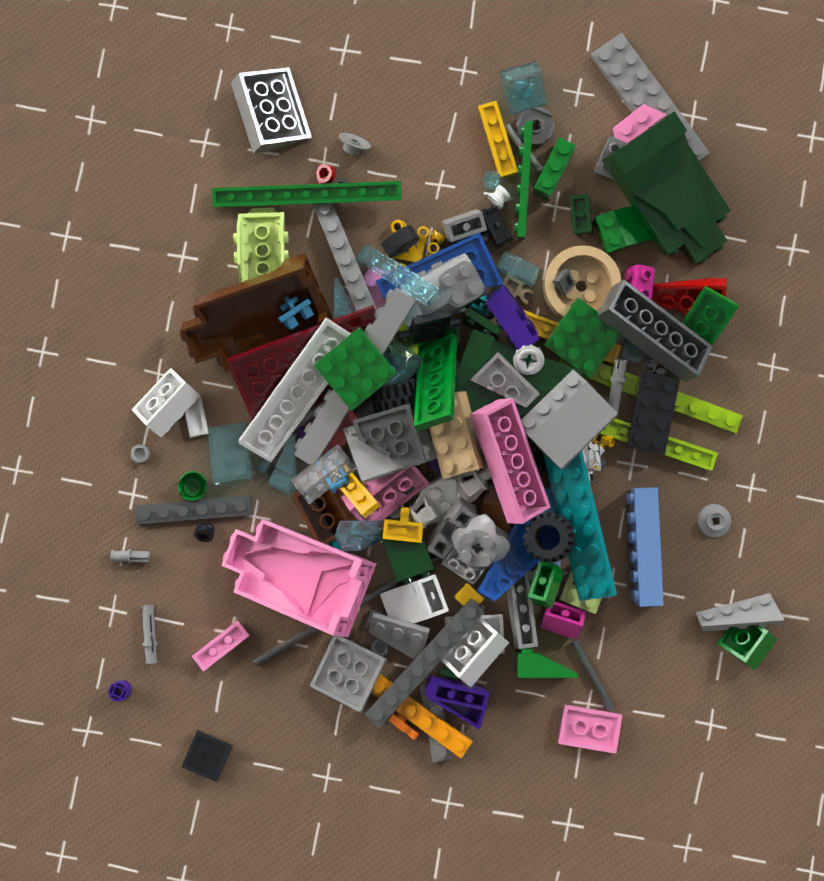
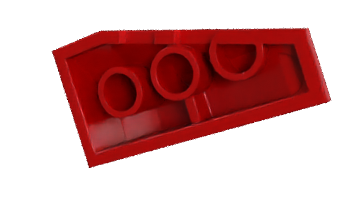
M705 278L654 283L651 300L661 308L672 309L686 315L705 286L727 297L728 278Z

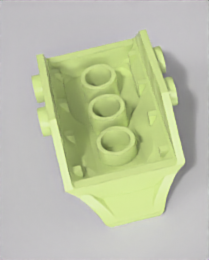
M252 208L247 214L238 215L237 233H234L233 236L234 245H237V252H234V263L238 265L239 283L270 273L283 265V261L289 259V251L285 250V243H289L288 231H285L284 212L278 213L274 208Z

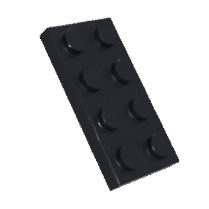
M644 371L641 372L626 447L665 455L680 379Z

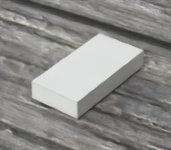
M200 396L185 412L190 438L209 434L203 402Z

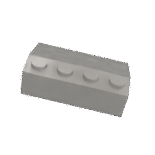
M289 67L238 73L233 79L231 85L253 154L272 151L312 138Z
M572 370L521 422L526 437L562 470L618 416V413L586 380Z
M415 407L412 408L413 415L415 414ZM354 425L343 429L362 484L437 459L427 429L418 431L427 461L407 467L367 443L358 440Z

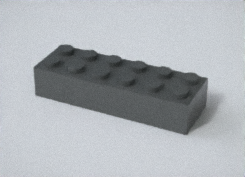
M622 280L611 287L597 314L599 319L685 383L699 377L713 347L626 280Z

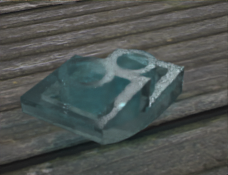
M504 252L496 267L498 271L514 276L521 282L533 286L541 271L536 265L508 252Z

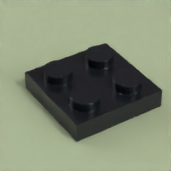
M197 730L181 767L217 782L233 744Z

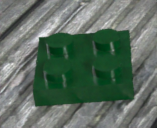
M468 308L464 314L463 321H465L464 324L472 330L476 328L482 333L495 337V339L499 335L500 327L471 308Z

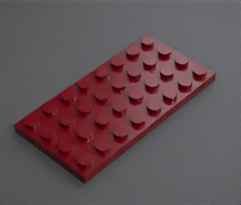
M374 305L331 321L349 333H353L358 327L365 331L369 323L373 324L376 317L374 315L376 310ZM320 325L227 358V364L252 420ZM388 347L383 356L396 370L397 374L392 377L395 378L400 375L391 350ZM329 383L326 385V387L321 392L319 397L313 403L311 408L317 406L324 400V397L329 391V389L333 391V388L329 385Z

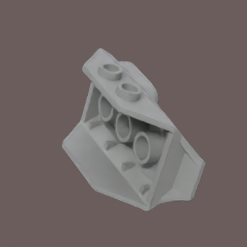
M465 253L443 263L442 261L436 262L431 266V270L427 272L423 270L415 274V279L401 288L402 291L417 299L404 321L407 328H410L412 319L418 315H428L436 311L449 310L451 314L454 312L458 314L466 309V305L486 295L484 284Z

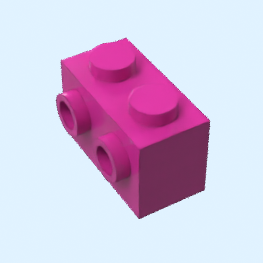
M554 601L552 609L545 607L540 628L577 640L584 624L586 611Z

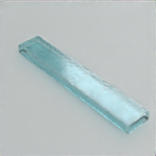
M369 244L355 256L358 262L428 307L442 294L438 287Z

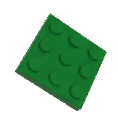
M577 297L543 345L591 378L622 335L597 317L598 311Z
M360 327L314 364L315 368L351 411L397 374L396 370Z

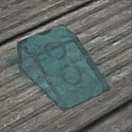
M246 422L208 427L210 463L214 484L254 478L251 452L238 443V440L247 429Z

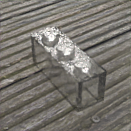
M337 444L291 479V481L310 504L342 480V478L354 471L356 467Z

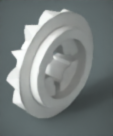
M532 344L530 346L523 345L522 348L516 350L513 357L514 367L521 374H535L544 365V355L539 347H535ZM530 353L531 358L534 360H530L527 366L524 358H527Z

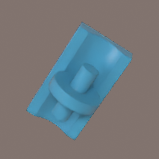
M287 296L283 297L285 304L280 306L282 311L289 308L290 311L279 317L278 321L280 324L283 322L289 330L299 325L293 316L294 314L299 312L304 320L314 315L309 306L311 304L310 300L306 299L295 307L294 304L299 301L296 296L291 300Z

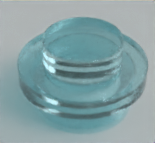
M496 171L487 172L483 178L485 187L489 190L495 189L500 184V174Z

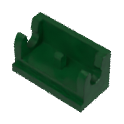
M589 194L569 196L573 234H576L578 237L582 234L594 235Z

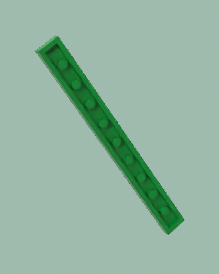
M401 181L212 188V204L214 208L402 201Z

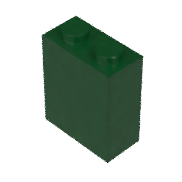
M423 537L422 543L382 538L398 584L402 583L404 586L414 582L413 579L421 577L423 579L431 576V572L435 571Z

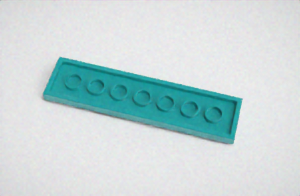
M581 451L562 470L543 453L557 513L570 521L569 523L574 526L573 531L576 533L574 538L576 543L572 547V552L568 554L579 601L617 595L583 452Z

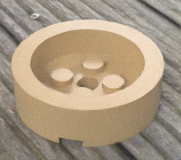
M574 246L559 253L550 263L543 279L544 299L547 306L559 319L563 318L577 297L599 312L611 287L621 281V275L613 259L602 250L591 246ZM563 269H569L575 283L583 282L586 285V290L580 292L576 289L575 285L565 296H560L553 280Z

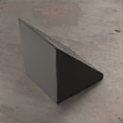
M262 459L256 469L272 478L277 467Z

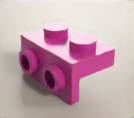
M639 264L626 267L624 279L649 299H652L655 269Z

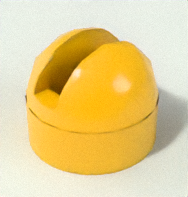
M434 230L430 236V241L432 243L436 239L437 244L440 246L447 237Z

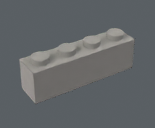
M528 572L506 591L514 648L517 649L538 646L532 601L527 597L530 591Z

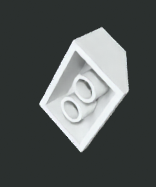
M170 368L135 405L132 411L148 428L162 438L188 408L197 401L200 395Z
M480 617L441 661L458 678L472 687L509 642Z

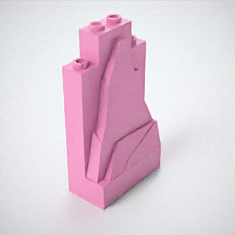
M262 519L256 528L255 536L235 529V532L230 537L228 550L223 555L221 566L240 573L235 582L234 593L331 635L349 637L376 563Z

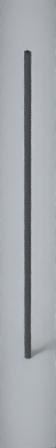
M602 458L600 460L601 468L607 465L605 460ZM436 555L430 557L433 565L442 560ZM396 578L364 595L360 607L380 596L381 593L399 585ZM312 626L253 659L255 665L258 666L316 633L319 629Z

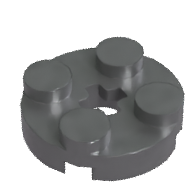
M532 107L523 111L517 121L518 136H521V126L525 127V121H533V124L538 122V126L541 129L532 130V146L544 145L550 140L555 129L552 115L541 107Z

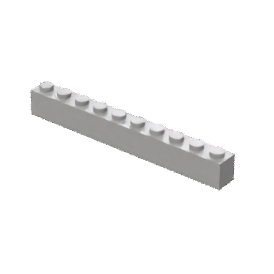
M395 288L394 291L389 290L385 297L386 304L384 307L380 306L374 315L376 317L373 324L369 323L364 331L382 355L388 349L417 299L399 288ZM329 389L324 397V400H326L323 407L319 406L314 413L316 417L314 422H309L304 430L306 433L303 439L300 438L294 446L297 449L294 455L313 467L318 463L350 410L334 389L333 391Z

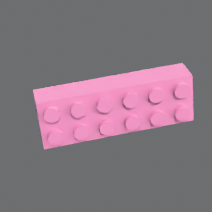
M498 399L470 413L507 523L523 524L551 508L514 399Z

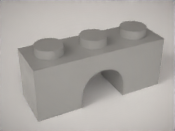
M459 496L426 538L427 550L444 559L453 548L452 534L455 530L466 528L469 522L477 516L475 505Z

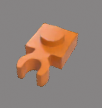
M393 713L388 718V721L415 741L419 732L406 722L408 719L399 713Z

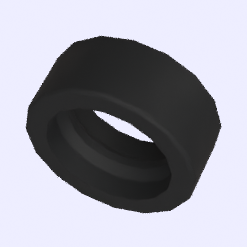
M408 225L391 234L383 241L381 246L389 258H394L411 248L419 240V236L413 227Z

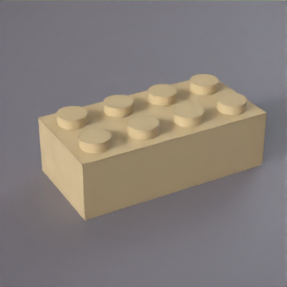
M466 391L455 392L454 420L429 428L443 479L486 468L483 452L470 417L472 412Z

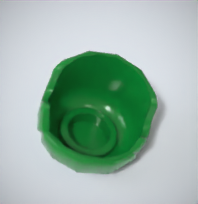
M191 471L181 476L178 482V493L184 500L193 502L200 500L205 495L207 480L201 473Z

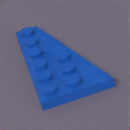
M480 232L375 281L383 299H385L390 289L393 291L395 288L401 289L411 280L415 279V274L423 270L425 272L431 270V266L436 262L442 261L443 263L465 253L474 265L484 287L504 285Z
M530 520L513 526L507 537L511 547L504 558L491 565L477 590V593L492 602L496 601L540 561L533 558V555L528 553L527 546L524 545L526 540L523 538V533H526L525 527L530 524ZM544 527L540 532L541 544L546 549H554L560 542L559 531L555 527Z

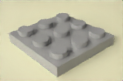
M333 636L310 687L361 713L387 659L345 637Z

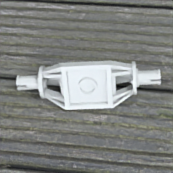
M488 467L481 471L475 470L445 479L441 475L431 481L429 485L419 492L414 504L410 505L411 514L409 522L424 523V529L428 524L440 521L459 496L470 503L475 501L484 490L489 489L487 480L492 477ZM474 475V478L467 481L464 479L466 476ZM425 503V507L419 510L418 508Z

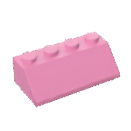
M416 466L363 483L362 485L380 505L367 518L360 514L345 494L341 498L350 512L370 531L430 483ZM412 486L415 487V489L412 490L408 495L400 492L407 491Z

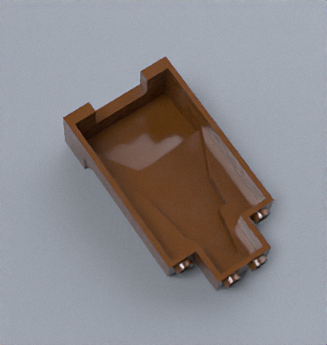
M304 253L284 260L283 265L270 273L196 298L193 306L196 318L183 322L179 334L182 341L186 342L189 356L194 358L196 364L217 357L219 366L223 367L225 372L231 370L227 364V358L320 325L325 318L333 320V317ZM287 296L291 300L296 296L299 301L294 304L295 307L306 299L310 300L311 304L309 306L314 315L304 320L301 314L297 312L293 316L299 325L289 330L283 322L280 324L278 321L279 317L290 311L289 308L285 311L281 310L280 306L285 304L283 297Z

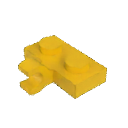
M401 507L400 521L384 519L383 539L422 543L424 523L409 522L410 508Z

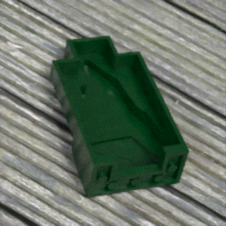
M674 111L662 117L630 142L602 159V162L663 256L669 254L673 256L682 249L691 264L697 262L701 264L708 259L707 255L712 252H719L724 248L723 244L728 241L717 224L727 218L726 214L731 212V210L690 148L685 136L687 129Z
M476 330L472 331L455 378V392L466 391L471 412L498 399H507L470 379L497 352L514 367L513 357L516 350H518L513 346L498 342L493 336ZM530 353L527 358H524L527 366L530 360H534L531 358ZM544 358V365L540 371L532 375L521 374L540 394L527 407L515 403L520 419L522 420L572 370L581 377L583 371Z

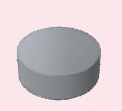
M138 444L131 449L130 455L134 462L142 464L150 459L151 451L146 445Z

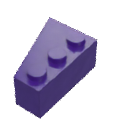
M505 284L486 297V309L490 314L495 315L497 318L496 322L502 330H505L509 340L518 350L523 345L530 346L539 340L538 329Z
M429 675L424 694L437 705L480 730L490 692L483 686L473 685L470 687L464 682Z

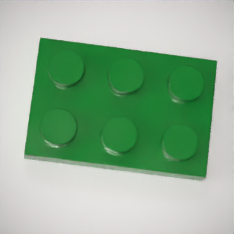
M705 286L681 323L713 346L738 309L739 304Z

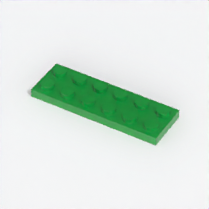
M454 333L442 339L419 345L414 427L417 431L454 420L457 338Z

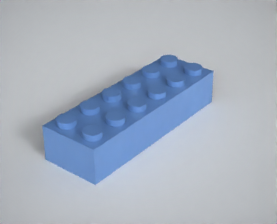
M658 487L628 489V493L625 495L626 505H629L626 521L627 524H630V532H627V541L631 543V551H628L629 563L632 562V570H629V580L633 582V590H630V600L633 601L634 605L640 607L664 606Z

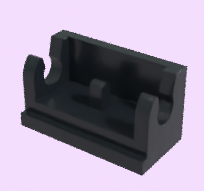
M495 204L487 210L485 208L480 210L484 217L487 232L495 248L513 241Z

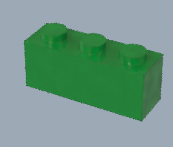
M560 137L558 138L534 186L533 194L547 201L550 200L574 152L575 144Z

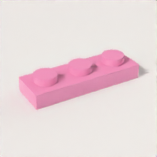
M237 620L192 655V658L204 672L250 636V634L241 622Z

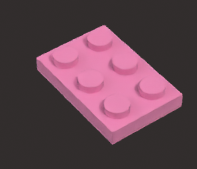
M564 704L558 744L616 754L622 714Z

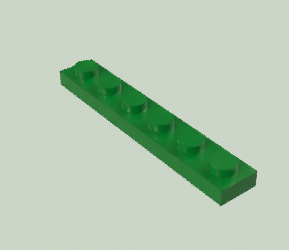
M525 121V127L521 126L520 138H524V146H520L519 157H523V163L518 166V176L521 177V184H517V196H520V203H516L515 215H519V222H515L514 234H518V239H525L533 121Z

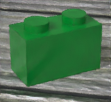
M539 562L527 596L534 605L552 609L564 575L561 568L556 564Z

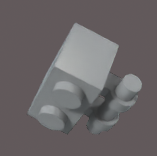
M477 209L441 221L446 239L450 242L456 241L458 243L465 237L487 230L483 214ZM486 234L481 235L484 242L488 241Z

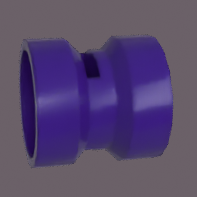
M119 680L109 687L108 693L112 700L119 702L130 696L132 688L126 680Z

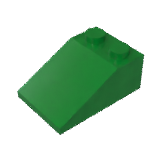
M632 206L601 214L593 220L603 251L608 255L653 240Z
M531 648L515 650V674L518 678H578V674L574 670Z

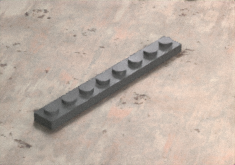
M469 599L365 715L380 728L480 619L485 611L472 599Z

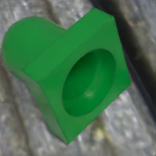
M445 664L439 672V675L454 679L456 676Z

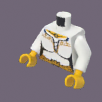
M603 435L601 437V444L596 440V436L582 450L590 483L594 482L593 472L601 470L600 456L605 451V446L613 447L616 440L612 436Z

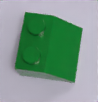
M749 625L744 629H739V627L735 626L729 627L717 644L755 671L777 639L768 630L759 627V625Z

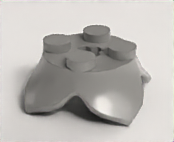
M487 514L474 517L466 528H458L452 534V543L454 549L460 555L461 561L475 570L489 568L492 563L504 558L511 548L504 536L497 535L496 526ZM479 543L482 548L479 549L475 545Z

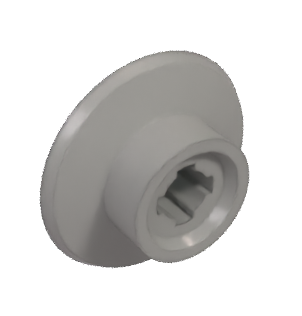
M350 133L339 134V139L344 143L342 149L349 154L358 156L362 150L371 148L370 143L359 136Z
M710 504L699 512L697 525L705 536L720 538L729 531L731 516L723 506ZM717 517L718 524L713 525L712 518Z

